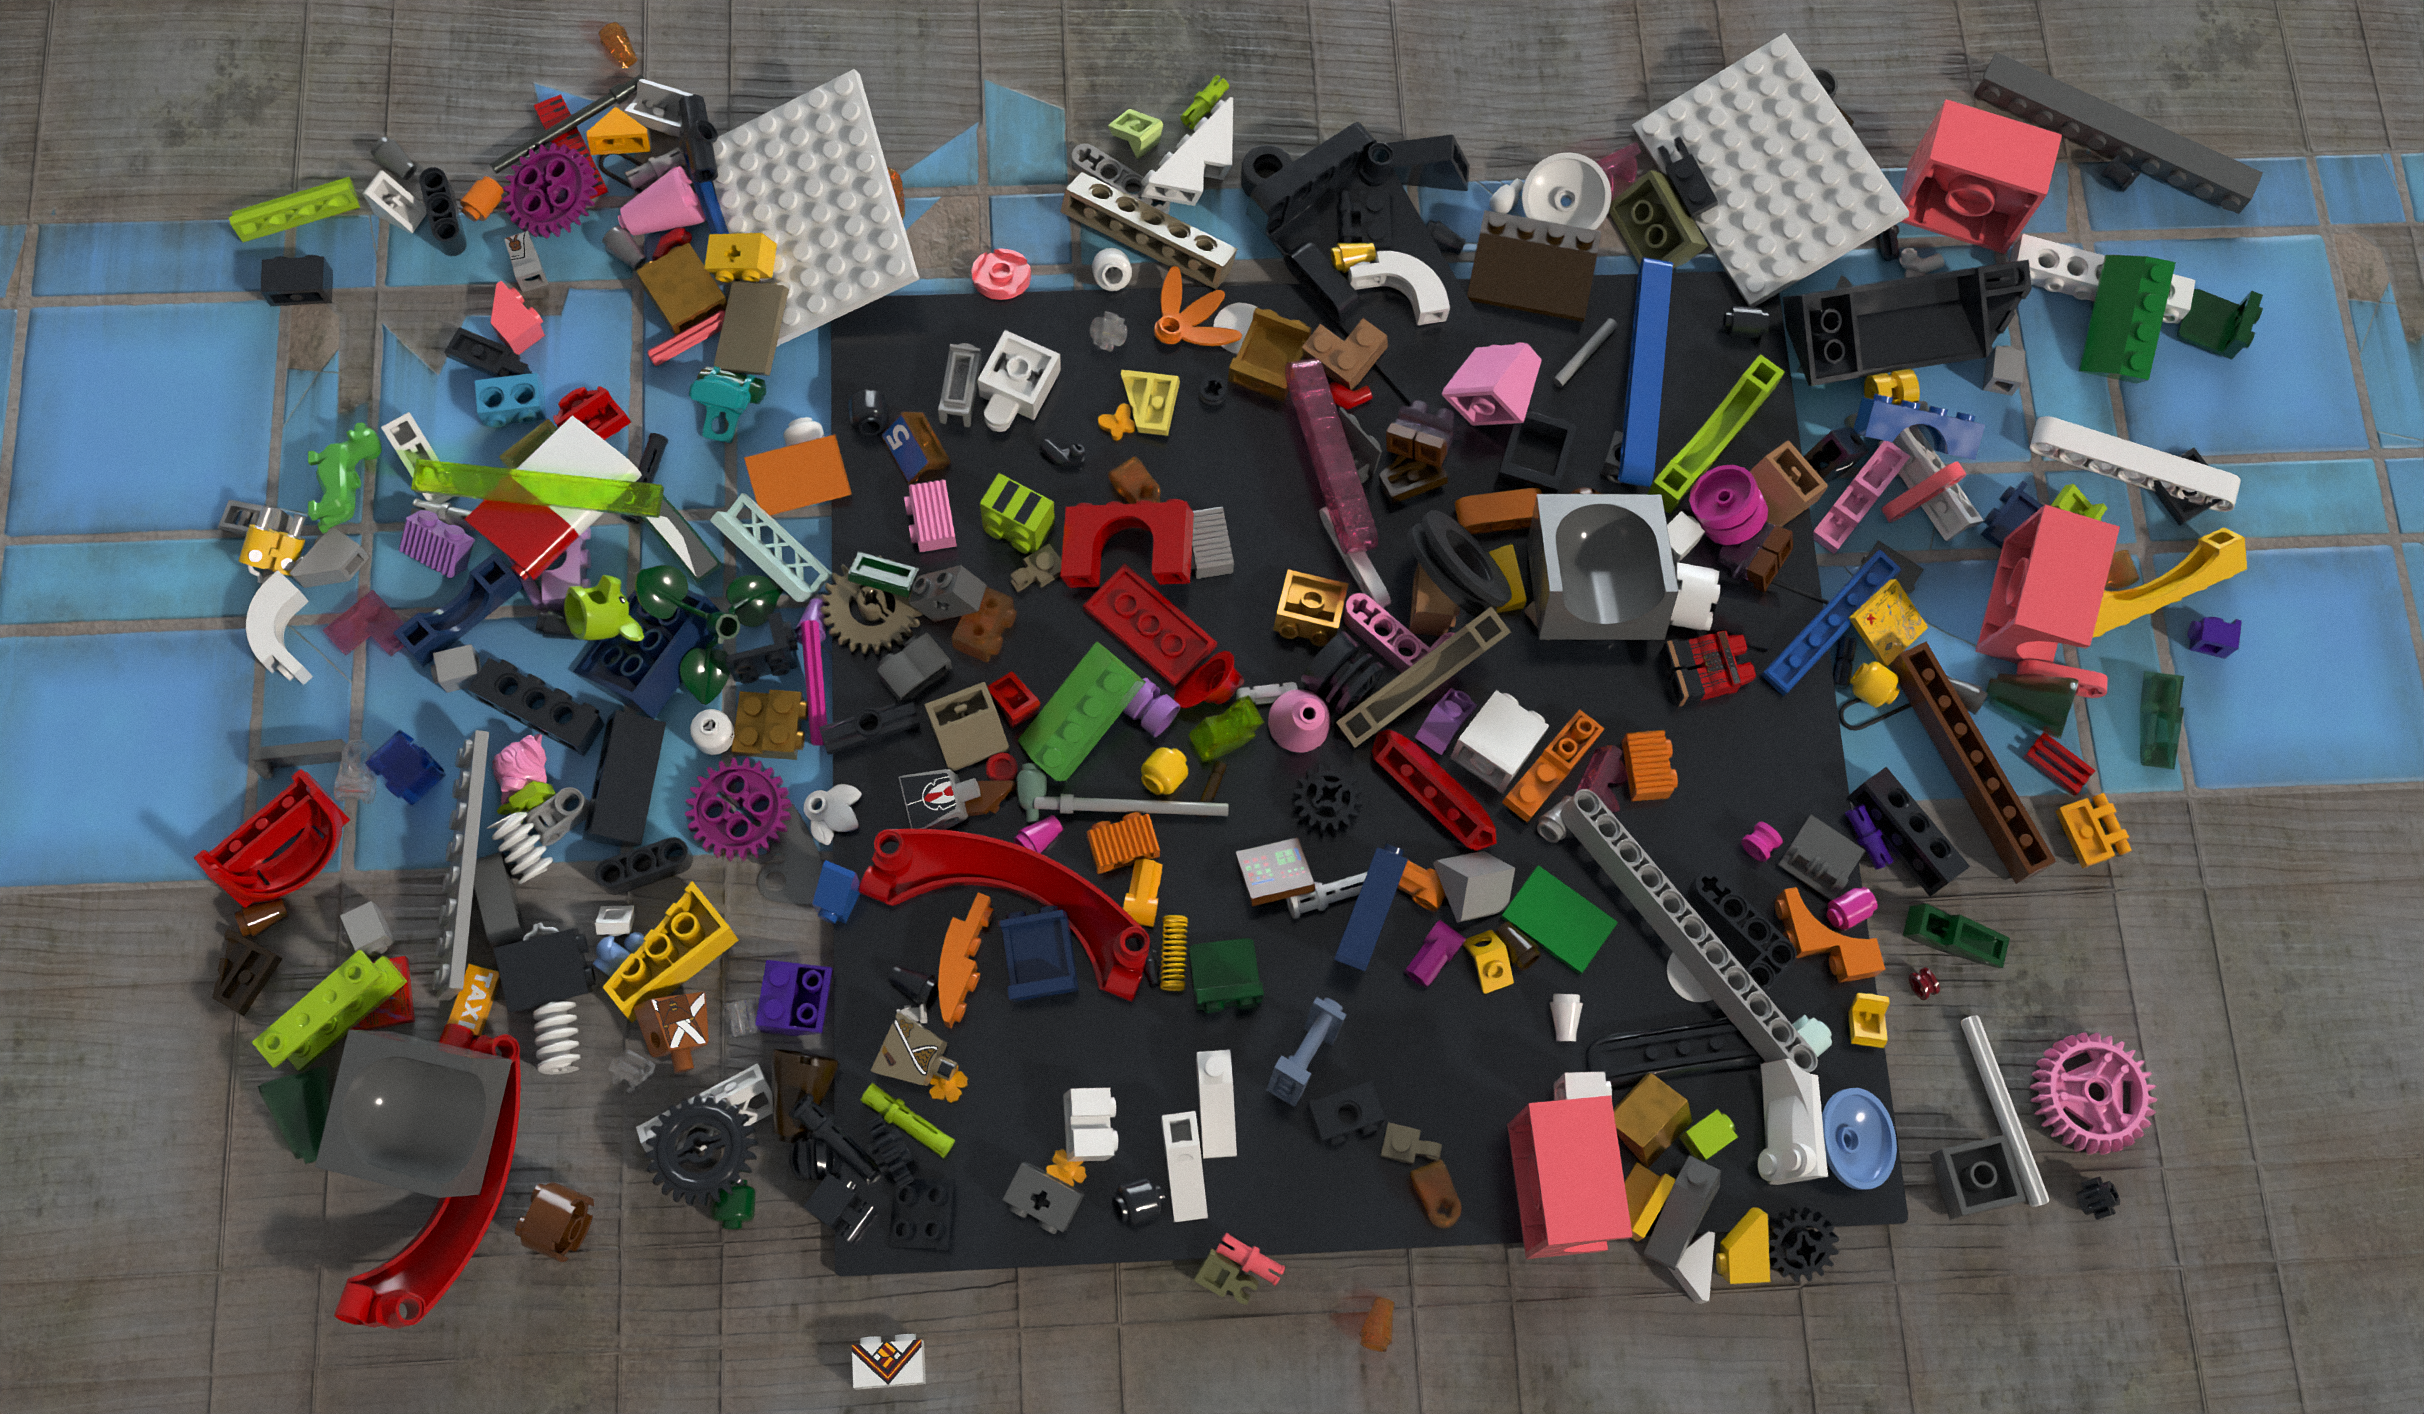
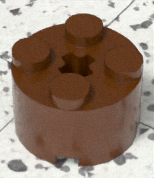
M551 1182L547 1185L540 1183L532 1192L530 1199L532 1204L526 1216H522L516 1225L515 1235L521 1237V1244L524 1247L556 1261L566 1262L569 1258L564 1255L569 1250L576 1252L587 1235L593 1215L587 1213L588 1206L594 1207V1200L587 1195L556 1182Z

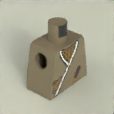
M897 1012L871 1071L928 1086L933 1075L950 1081L955 1074L958 1063L942 1056L947 1046L946 1041L908 1015Z

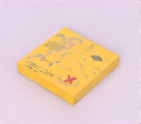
M1890 579L1849 617L1877 661L1883 666H1888L1928 628L1897 579Z

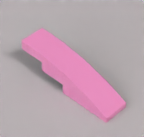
M1883 441L1813 531L1814 540L1835 554L1911 456L1893 443Z

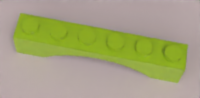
M1760 354L1703 427L1653 481L1647 495H1662L1664 510L1671 514L1693 488L1696 481L1708 470L1776 388L1784 371Z

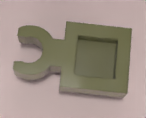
M1212 1248L1194 1278L1195 1282L1221 1297H1224L1228 1290L1233 1292L1234 1298L1239 1303L1245 1305L1248 1304L1250 1295L1243 1292L1241 1288L1248 1286L1256 1291L1259 1283L1251 1275H1239L1241 1265L1220 1253L1218 1254Z

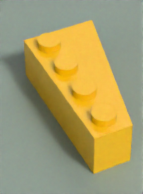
M693 881L685 888L686 893L676 904L673 903L665 912L666 916L654 930L651 929L643 938L645 941L638 950L627 957L603 986L604 990L631 1023L637 1020L634 1006L649 999L668 996L739 941L729 925Z

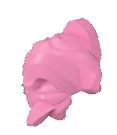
M540 733L534 737L530 735L519 742L510 743L509 746L505 747L494 757L492 769H494L495 779L503 792L501 796L502 805L507 804L509 797L532 781L546 783L547 776L544 766L547 759L545 751L541 747L542 735Z

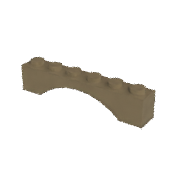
M1491 606L1336 723L1356 748L1511 633V631Z

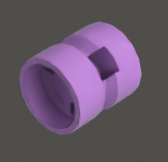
M1143 678L1146 683L1123 712L1133 720L1140 719L1141 727L1152 736L1157 737L1171 724L1181 706L1169 695L1161 696L1160 688L1148 678Z

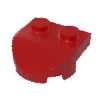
M598 386L597 390L591 391L581 387L568 393L558 403L560 408L558 414L553 415L558 429L573 415L603 440L618 433L622 428L631 423L627 414L612 399L608 390L601 386Z

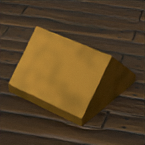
M1647 1073L1613 1109L1617 1135L1646 1168H1649L1693 1121L1688 1100L1652 1073Z

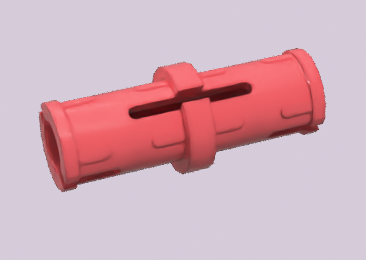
M1226 1232L1221 1241L1230 1245L1233 1249L1231 1250L1219 1243L1216 1252L1242 1266L1241 1270L1247 1273L1250 1270L1276 1286L1280 1278L1268 1270L1271 1269L1282 1275L1285 1266L1259 1253L1260 1249L1256 1246L1251 1248Z

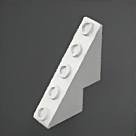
M1230 97L1226 102L1221 99L1211 110L1212 116L1209 119L1203 117L1194 127L1195 133L1191 137L1186 134L1177 144L1176 148L1178 150L1174 154L1168 152L1160 161V168L1156 172L1152 169L1141 181V184L1145 186L1141 197L1195 206L1203 193L1204 177L1224 180L1232 166L1233 97Z

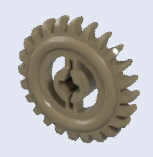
M844 564L841 565L843 577L832 573V578L836 585L825 583V589L831 595H821L822 602L829 605L820 608L822 614L829 616L823 619V624L829 627L834 626L829 630V634L833 637L840 635L838 638L840 645L850 641V651L856 650L858 646H861L862 654H867L870 647H873L875 654L880 653L881 646H884L888 651H892V642L903 645L904 642L901 636L912 637L913 632L909 627H918L920 625L919 620L914 617L921 616L923 613L909 604L913 590H911L908 598L891 593L896 602L895 611L892 613L887 609L886 599L882 590L848 581L850 569ZM853 599L857 602L860 614L865 620L870 622L882 620L884 623L877 626H865L857 622L850 613L851 600Z

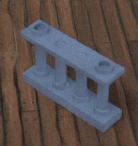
M1316 997L1304 1026L1308 1034L1294 1057L1290 1056L1287 1059L1281 1055L1273 1069L1267 1091L1293 1107L1297 1105L1311 1076V1073L1306 1070L1308 1064L1322 1041L1332 1046L1346 1017V1014L1341 1012L1342 1006L1329 998L1321 1000Z

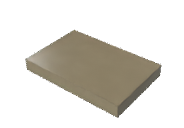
M732 281L713 368L716 366L720 367L721 370L733 373L770 376L789 292L787 287L784 285Z

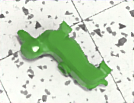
M364 422L357 423L354 426V431L349 430L346 432L349 440L330 444L319 454L315 451H308V463L310 466L318 465L316 478L323 492L320 503H316L315 500L308 502V515L313 521L320 519L318 528L322 533H326L330 528L344 523L353 517L356 489L361 488V481L355 471V466L361 459H376L382 451L379 436L373 429L367 428Z

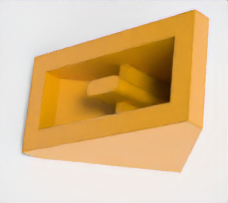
M616 106L586 132L591 155L651 152L647 128Z

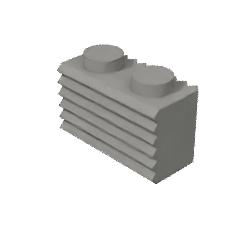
M1223 506L1193 511L1191 569H1195L1196 578L1201 579L1202 577L1207 578L1233 573L1234 561Z

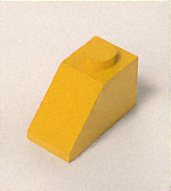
M1758 1207L1751 1208L1720 1242V1253L1716 1254V1268L1718 1274H1721V1277L1729 1284L1770 1282L1768 1214Z

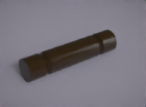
M1215 761L1199 802L1213 803L1223 778L1222 775H1224L1227 767L1225 763ZM1197 815V816L1202 817V818H1207L1208 815Z

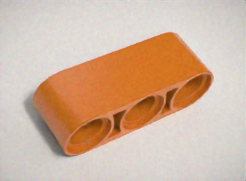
M1528 488L1462 497L1454 503L1458 523L1472 535L1528 528L1531 525L1537 494H1542V491L1538 488Z

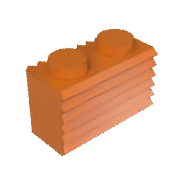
M1664 730L1626 733L1622 739V747L1631 801L1669 798L1674 792V788H1677L1678 785L1676 770L1671 769L1669 761L1673 753L1671 740L1666 739Z
M1134 812L1125 815L1122 818L1123 821L1110 824V821H1102L1091 826L1092 830L1087 831V841L1097 874L1135 864V859L1150 860L1160 857V848L1149 814L1142 816L1140 812Z

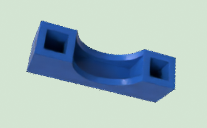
M1875 394L1873 399L1862 397L1853 428L1857 434L1893 442L1904 429L1912 425L1922 424L1932 435L1934 450L1972 460L1976 459L1985 424L1974 422V415L1957 412L1956 417L1947 416V409L1930 406L1929 411L1919 409V403L1902 400L1901 405L1892 404V397Z

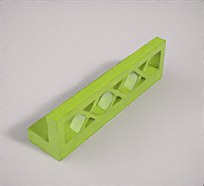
M346 177L233 211V216L228 218L230 225L244 243L360 208V204L350 177Z

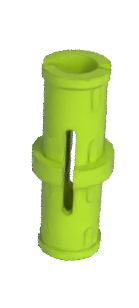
M1214 76L1208 86L1194 96V102L1180 116L1182 123L1186 127L1191 122L1189 129H1194L1197 123L1207 113L1211 112L1215 103L1229 89V84L1224 78L1218 83L1220 76Z

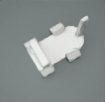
M921 1004L917 1008H911V1005H904V1009L901 1011L900 1009L896 1010L908 1015L915 1021L927 1023L925 1004Z

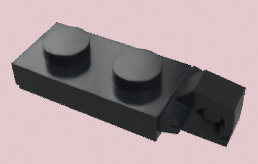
M461 327L458 328L444 351L448 358L496 378L532 373L528 368V364L519 361L521 357L514 353L512 348Z

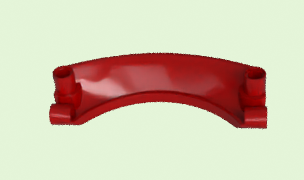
M886 829L875 837V852L872 857L873 867L869 866L860 883L859 893L894 906L935 889L950 886L976 885L1004 889L1028 898L1042 907L1058 906V910H1064L1068 913L1070 931L1084 949L1092 965L1099 989L1128 1001H1133L1143 976L1142 972L1149 953V935L1115 901L1076 872L1026 847L978 834L939 829ZM888 842L899 844L898 849L890 854L884 853L882 847ZM1137 938L1143 942L1144 946L1141 950L1134 952L1127 949L1125 944L1128 940Z
M452 1023L444 1026L438 1041L439 1043L497 1056L495 1047H498L501 1051V1057L512 1059L480 1195L439 1198L426 1224L400 1252L376 1268L348 1278L334 1313V1317L338 1320L353 1325H364L373 1328L385 1326L391 1329L417 1324L447 1292L474 1254L491 1223L503 1195L516 1144L521 1091L520 1047L517 1040L511 1035L504 1034L495 1038L482 1035L474 1039V1032L467 1027ZM401 1303L405 1305L407 1310L405 1319L399 1313Z

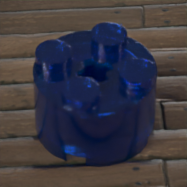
M399 729L370 756L365 764L376 775L380 776L382 774L388 780L385 786L397 798L402 796L404 800L413 806L434 788L446 774L443 773L444 769L423 747L420 748L415 743L411 745L410 743L414 739Z

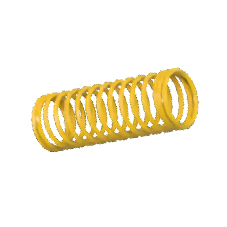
M1168 915L1162 918V923L1164 924L1162 935L1164 937L1161 944L1163 947L1161 949L1163 953L1161 955L1163 959L1161 964L1163 965L1160 969L1163 971L1160 974L1163 977L1160 978L1162 981L1160 988L1168 991H1180L1186 988L1185 981H1165L1163 979H1185L1186 976L1177 974H1183L1186 971L1184 969H1164L1163 967L1184 968L1186 965L1183 963L1166 964L1163 962H1185L1186 959L1182 958V956L1187 954L1180 951H1184L1187 948L1185 946H1164V944H1187L1186 941L1181 939L1187 938L1186 935L1182 934L1188 931L1179 928H1186L1188 926V918L1180 915ZM1168 926L1175 929H1165V927ZM1169 932V933H1175V934L1166 935V934H1164V933ZM1165 938H1170V939H1180V940H1169V941H1166V940H1164V939H1165ZM1168 949V950H1174V951H1173V952H1165L1164 950ZM1169 955V956H1177V957L1165 958V957H1163V956ZM1163 973H1174V975H1164Z

